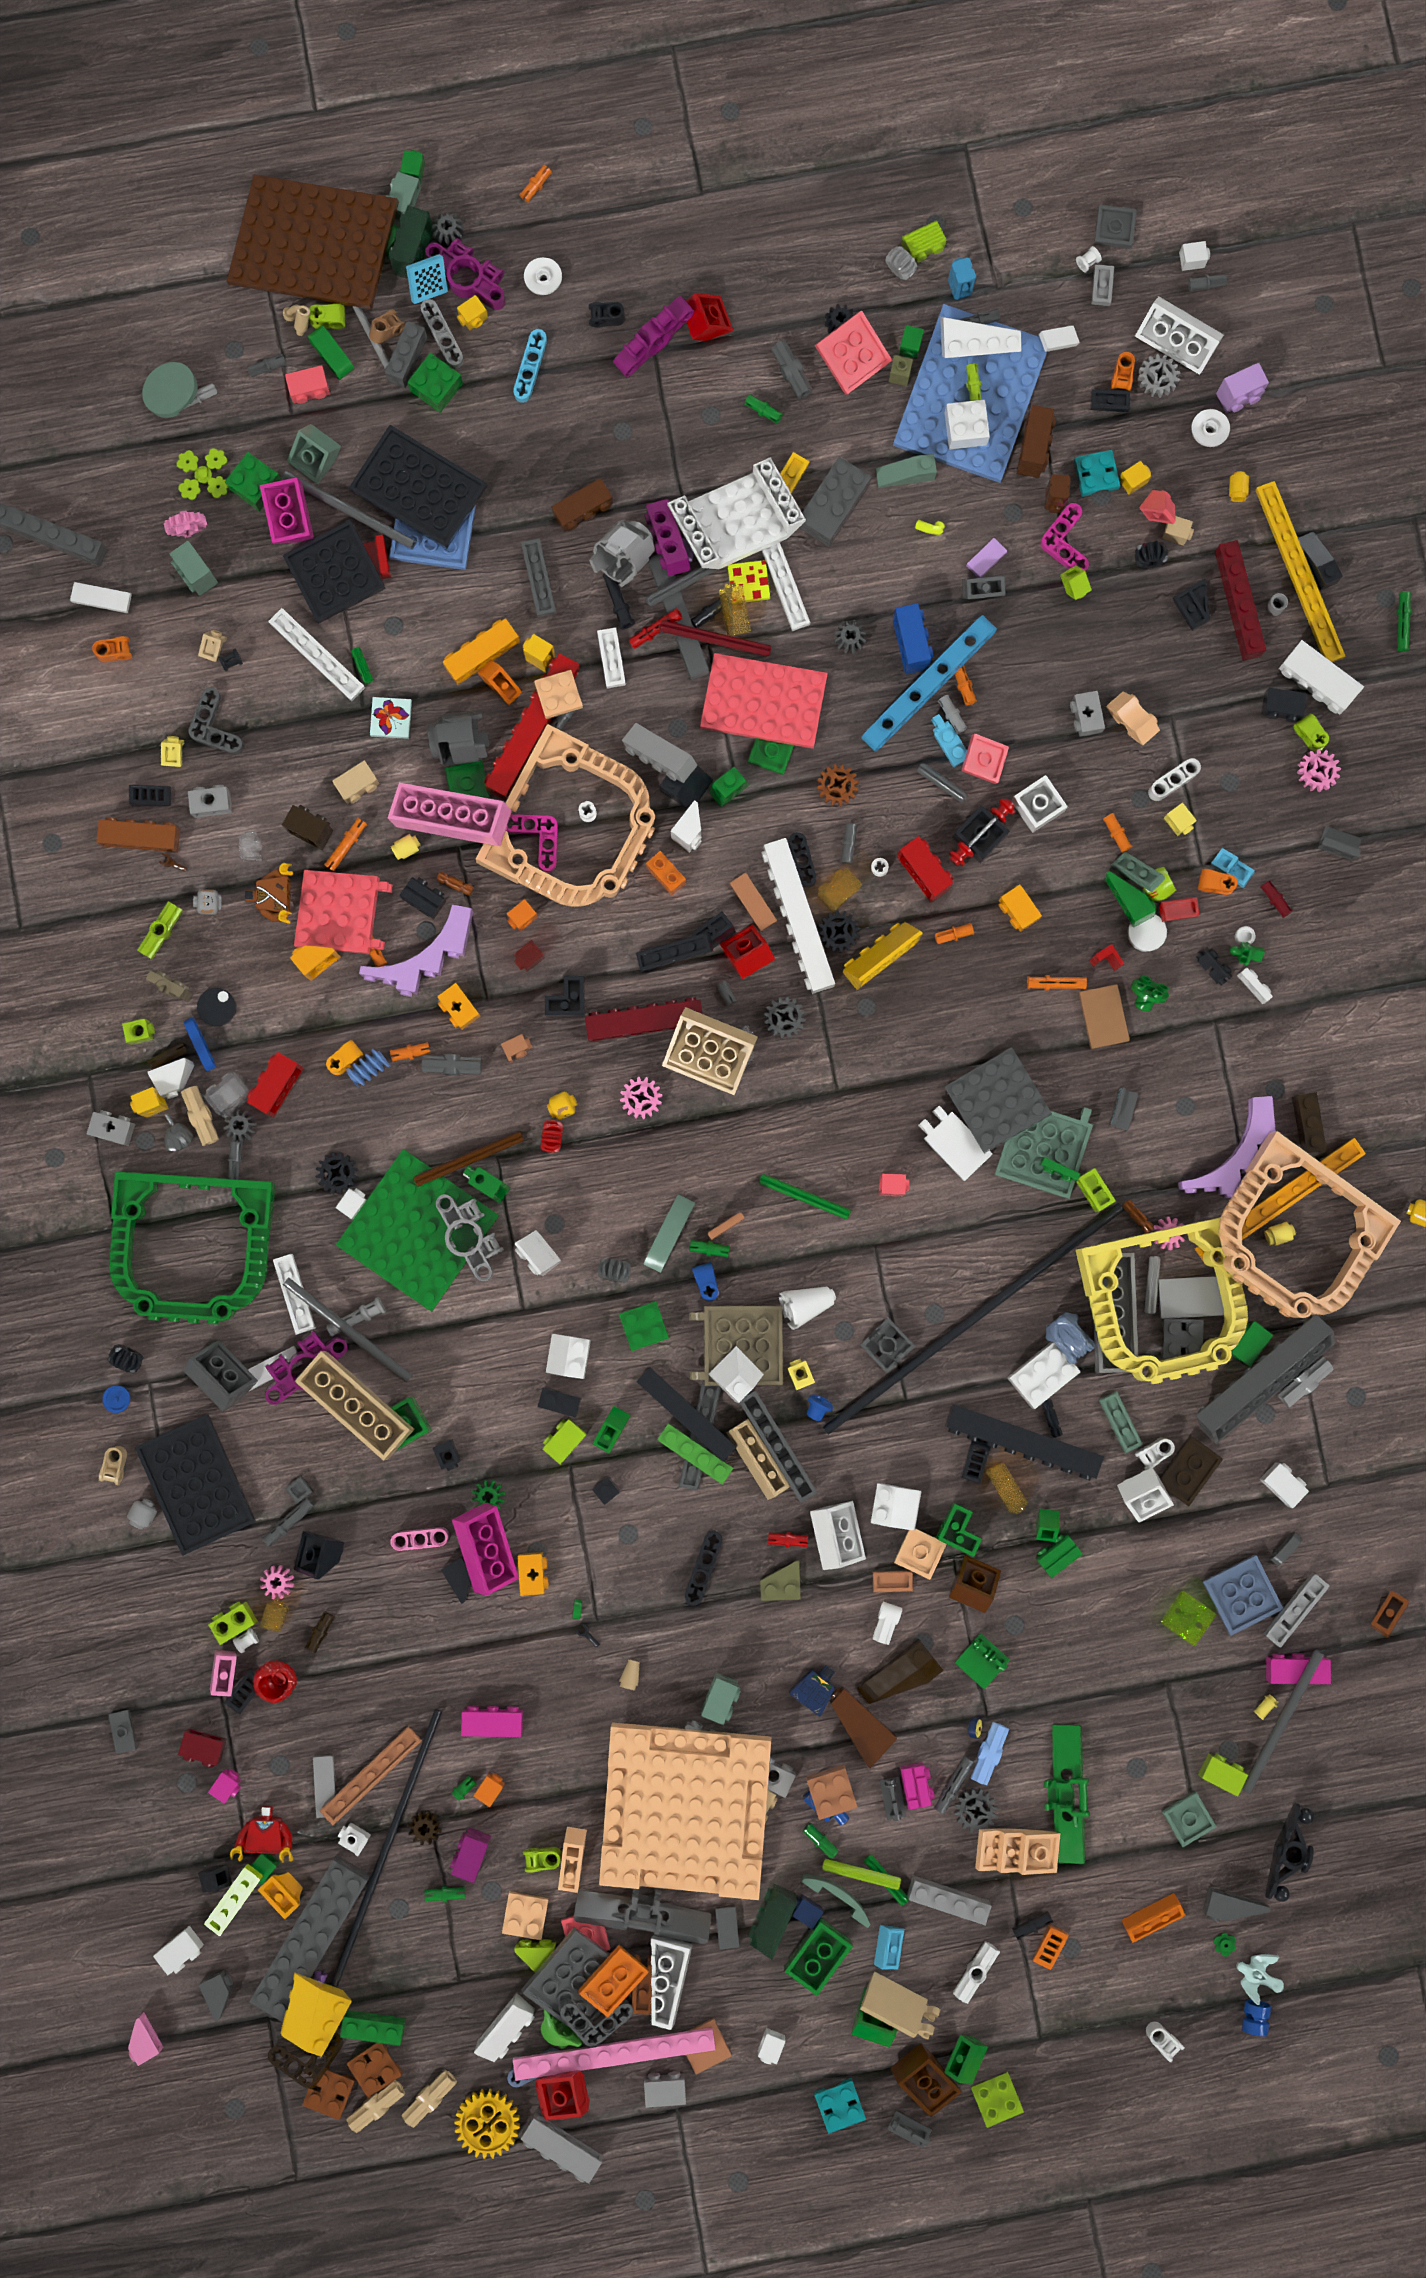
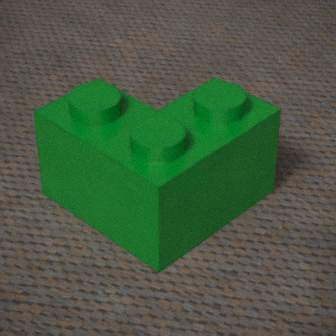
M952 1502L936 1539L972 1557L975 1556L982 1541L979 1536L965 1530L973 1512Z

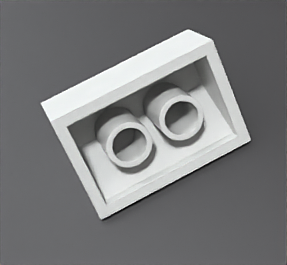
M853 1501L810 1511L823 1570L842 1568L866 1559Z
M516 1993L478 2039L474 2053L493 2062L498 2057L502 2059L509 2050L507 2046L510 2042L515 2043L522 2034L520 2030L523 2026L528 2027L535 2018L533 2016L535 2008Z

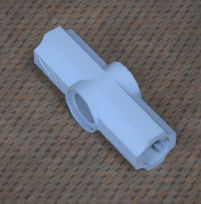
M992 1722L986 1740L982 1742L978 1751V1760L971 1779L984 1785L988 1784L993 1769L997 1766L1002 1756V1747L1009 1728Z

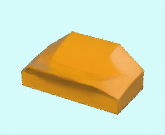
M287 1872L281 1875L273 1874L259 1887L258 1891L286 1919L300 1905V1895L303 1887Z

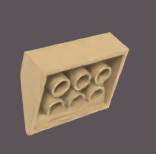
M685 1007L662 1066L735 1095L758 1036Z

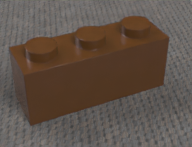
M599 478L551 506L552 513L564 532L567 530L572 531L584 520L589 521L594 518L596 513L608 510L613 504V498L602 479Z

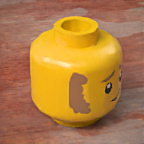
M561 1092L550 1097L547 1108L553 1118L556 1117L558 1120H562L575 1114L577 1101L573 1095L570 1096L567 1092Z

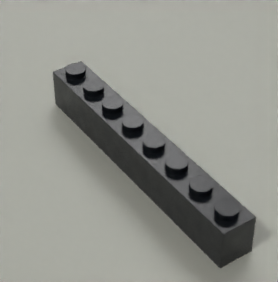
M954 1404L951 1405L945 1427L949 1428L948 1432L956 1435H960V1432L968 1434V1439L976 1442L979 1439L985 1440V1445L997 1448L998 1445L1005 1447V1452L1014 1455L1016 1451L1023 1453V1458L1034 1461L1035 1458L1043 1460V1465L1052 1468L1054 1464L1061 1466L1060 1471L1072 1474V1471L1080 1473L1079 1477L1089 1481L1091 1477L1097 1479L1104 1458L1102 1455Z

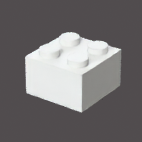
M985 400L946 405L944 413L949 450L986 446L988 444L990 435Z
M1046 775L1015 795L1011 800L1032 833L1065 812L1068 807Z

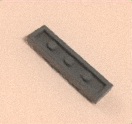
M540 538L521 542L537 617L556 614Z

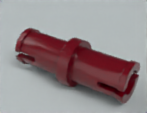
M1271 880L1260 887L1269 898V903L1275 906L1282 918L1293 912L1284 900V895L1278 892Z

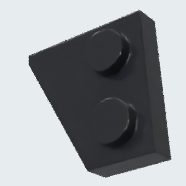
M1206 579L1201 580L1173 597L1174 603L1192 631L1210 620Z

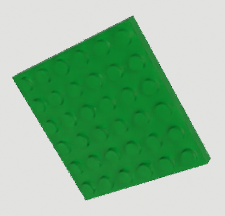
M403 1149L336 1243V1246L433 1312L467 1263L465 1257L455 1255L446 1245L445 1234L448 1227L436 1207V1200L441 1195H449L459 1207L475 1198L443 1176L417 1186L413 1177L432 1168ZM447 1198L441 1202L443 1209H448L451 1205L450 1200ZM477 1200L476 1204L480 1212L484 1213L485 1216L476 1221V1223L482 1228L485 1237L500 1215ZM462 1224L463 1227L454 1229L451 1234V1241H454L455 1249L459 1252L466 1253L469 1248L473 1246L475 1248L478 1243L479 1235L475 1234L473 1230L475 1227L471 1224Z

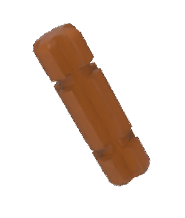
M440 872L437 876L439 883H445L446 886L459 892L463 891L465 895L470 896L474 890L472 885L464 884L463 881L453 876H448L444 872Z
M1131 1200L1123 1203L1122 1208L1129 1212V1216L1139 1226H1142L1141 1229L1145 1233L1153 1230L1154 1225L1147 1221L1146 1216L1137 1207H1134L1135 1204Z

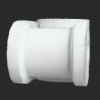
M1161 1437L1138 1450L1135 1455L1136 1457L1139 1456L1145 1466L1144 1469L1148 1470L1169 1457L1174 1452V1444L1171 1440ZM1162 1442H1167L1169 1445L1166 1452H1161L1159 1449Z
M1151 2022L1147 2025L1146 2034L1152 2044L1169 2062H1172V2058L1180 2049L1183 2050L1185 2047L1160 2023ZM1161 2031L1158 2037H1153L1154 2032Z

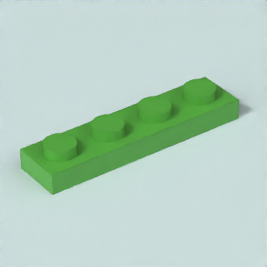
M669 1423L657 1439L722 1485L733 1470V1467L723 1462Z

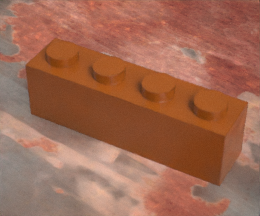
M106 817L105 820H99L96 843L103 847L178 853L180 829L170 822H163V825L155 824L156 822L145 820L144 823H136V820L124 819V822L117 821L116 818Z

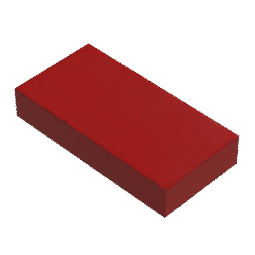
M1197 897L1158 903L1162 922L1200 916Z

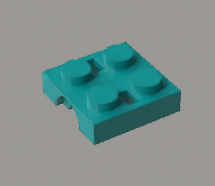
M1112 450L1074 458L1082 497L1092 495L1101 490H1119L1120 482ZM1111 468L1112 471L1106 472L1105 469ZM1088 472L1087 476L1082 477V473Z
M852 2078L841 2081L836 2087L830 2089L823 2088L814 2092L828 2134L866 2120ZM856 2099L857 2103L849 2106V2101ZM831 2108L833 2112L825 2115L824 2111Z

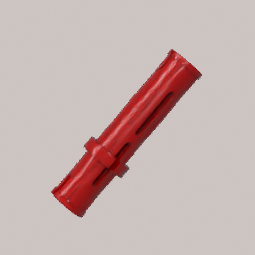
M675 608L650 626L643 627L642 631L629 638L631 646L636 649L648 640L652 641L654 636L661 632L660 627H658L663 620L676 623L683 619L681 612Z

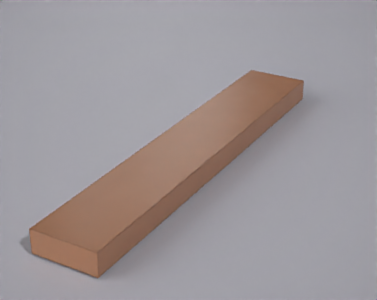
M408 1725L320 1809V1813L334 1825L403 1760L422 1739Z

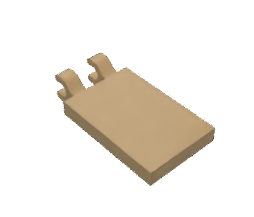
M875 1971L871 1975L860 2010L913 2038L919 2034L925 2039H929L930 2035H933L935 2027L931 2024L921 2023L922 2017L924 2016L929 2021L934 2022L935 2017L938 2018L940 2013L939 2008L926 2005L928 2001L926 1998Z

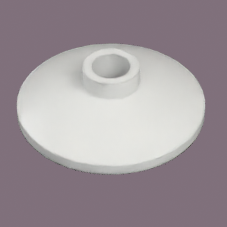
M544 257L534 259L525 269V284L535 294H551L561 284V269L552 259ZM542 277L547 278L546 281H540Z
M1207 409L1196 415L1192 422L1191 430L1193 437L1198 443L1206 447H1215L1227 439L1230 432V424L1222 412ZM1210 428L1212 433H1208L1206 429Z

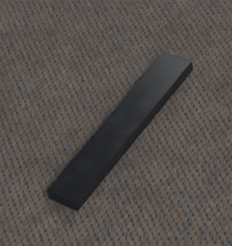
M651 1367L636 1381L723 1462L737 1448L733 1442Z

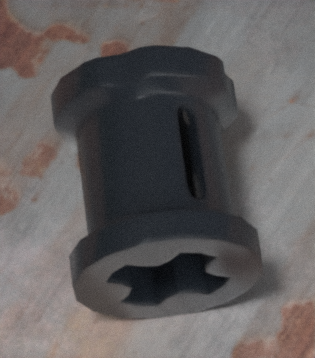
M236 648L233 649V652L224 656H218L225 672L235 665L243 664Z

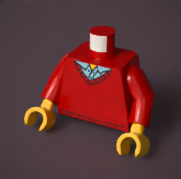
M261 1806V1815L254 1816L251 1821L246 1822L238 1834L235 1848L230 1852L231 1860L234 1854L239 1853L238 1861H241L243 1859L242 1850H244V1853L279 1854L282 1863H284V1857L289 1855V1861H293V1855L290 1852L292 1850V1833L287 1824L283 1822L282 1817H272L273 1806Z

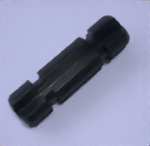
M1047 1399L1041 1405L1045 1410L1044 1414L1048 1426L1051 1427V1435L1056 1438L1063 1435L1061 1427L1058 1426L1059 1421L1056 1411L1053 1409V1402L1051 1399Z

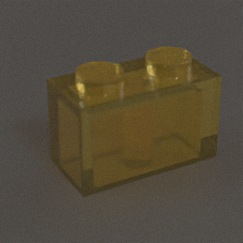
M847 867L843 871L839 869L832 876L834 879L829 884L825 882L818 889L820 892L817 897L832 913L862 887V883Z

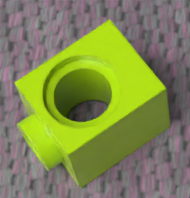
M1077 565L1060 574L1066 593L1073 599H1080L1092 591L1086 572Z
M140 1019L122 1024L126 1043L133 1045L154 1040L152 1034H155L153 1023H150L149 1020ZM142 1026L144 1032L142 1035L137 1036L136 1030Z

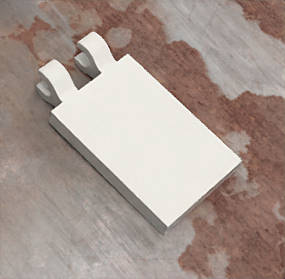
M938 1106L932 1112L940 1119L941 1123L933 1129L930 1123L924 1119L918 1126L927 1134L924 1140L965 1181L992 1153L988 1151L984 1154L973 1134L953 1112L947 1115Z

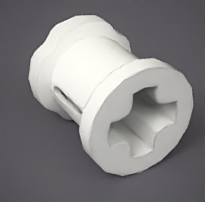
M1093 246L1083 256L1076 258L1077 265L1083 272H1087L1090 266L1102 260L1100 253Z
M589 801L580 804L578 809L580 818L584 822H592L597 815L594 804ZM590 808L591 813L585 815L584 810L587 811Z
M251 1627L239 1637L232 1638L235 1647L240 1653L245 1652V1649L250 1645L259 1642L257 1635Z

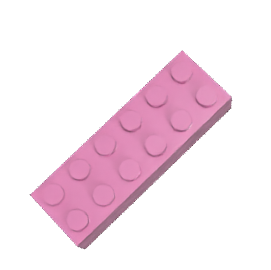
M399 783L388 819L398 828L500 846L511 809L504 801Z

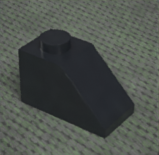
M462 1556L441 1569L461 1604L467 1600L471 1585L469 1573Z

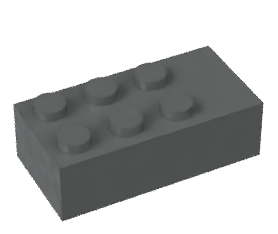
M838 457L802 514L806 521L799 529L830 547L869 487L871 476L843 458Z

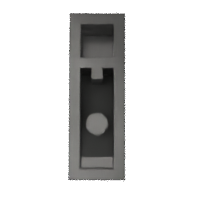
M1208 1887L1202 1911L1207 1915L1208 1919L1219 1922L1220 1919L1228 1921L1268 1913L1271 1908L1264 1902Z

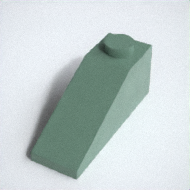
M934 454L914 456L876 468L878 488L934 481L937 473Z

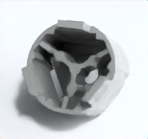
M617 521L594 546V555L589 560L594 572L597 573L602 570L608 577L620 582L619 585L622 588L631 582L633 577L650 560L649 556L655 551L653 537L650 531L639 522Z

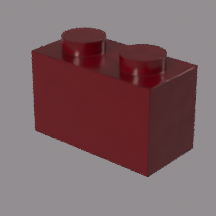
M188 1728L184 1732L178 1755L183 1756V1760L189 1762L197 1760L207 1767L217 1766L221 1761L227 1739Z

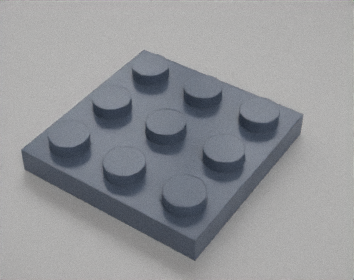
M1253 1555L1202 1581L1230 1636L1283 1610L1257 1555Z

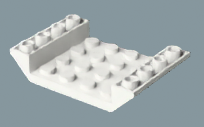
M771 457L754 464L753 473L691 501H688L684 495L668 503V507L702 568L721 569L789 538L806 521Z

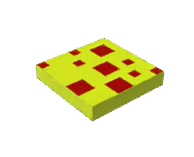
M766 560L728 565L732 604L770 599Z

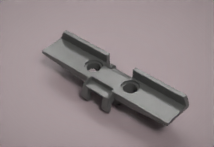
M633 1888L632 1898L578 1890L573 1918L576 1922L625 1931L627 1927L654 1932V1936L705 1944L709 1940L712 1914L660 1903V1890H655L654 1897L640 1895L639 1889ZM625 1906L628 1909H626V1913H619L618 1908ZM661 1913L666 1914L669 1919L667 1921L662 1920Z

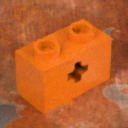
M661 851L646 863V868L671 896L686 884L685 877Z

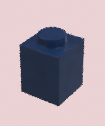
M804 1894L801 1895L800 1899L797 1897L791 1905L793 1909L792 1916L811 1929L814 1928L823 1914V1907Z

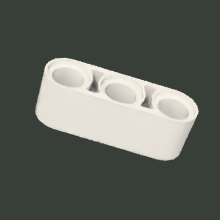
M1188 759L1159 778L1149 788V797L1154 801H1160L1192 780L1200 772L1201 765L1199 761ZM1186 766H1192L1194 773L1188 772ZM1171 776L1177 777L1178 780H1179V783H1178V784L1172 783L1171 780H1170V777H1171ZM1154 787H1160L1163 790V794H1157Z

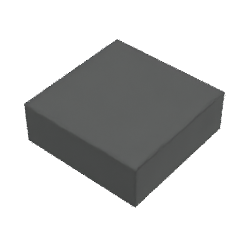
M302 1476L285 1488L296 1504L314 1492Z

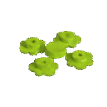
M210 449L209 454L205 456L207 467L201 466L199 468L197 465L198 457L194 456L192 451L188 450L184 454H179L177 467L183 469L186 473L190 470L195 471V479L191 481L185 479L184 483L178 486L183 498L188 497L190 500H195L197 494L201 492L199 482L209 484L207 490L209 493H212L214 498H219L221 494H227L226 480H223L221 476H217L216 479L212 478L210 470L214 468L220 470L222 465L227 464V458L222 450Z

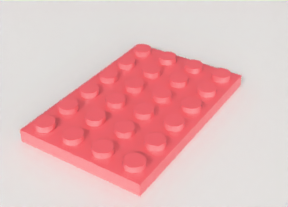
M714 653L700 729L814 749L827 673Z

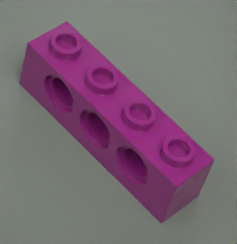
M665 499L647 504V513L644 514L646 524L651 525L649 531L653 540H656V543H654L657 555L661 554L662 558H659L662 570L666 569L669 577L689 571L690 565L675 518L668 507L669 501Z

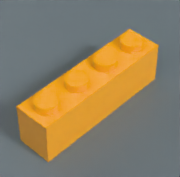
M506 618L502 621L498 620L492 625L491 629L480 632L475 640L464 643L459 651L448 654L444 658L443 665L455 683L459 685L481 670L490 660L494 661L520 643L519 636Z

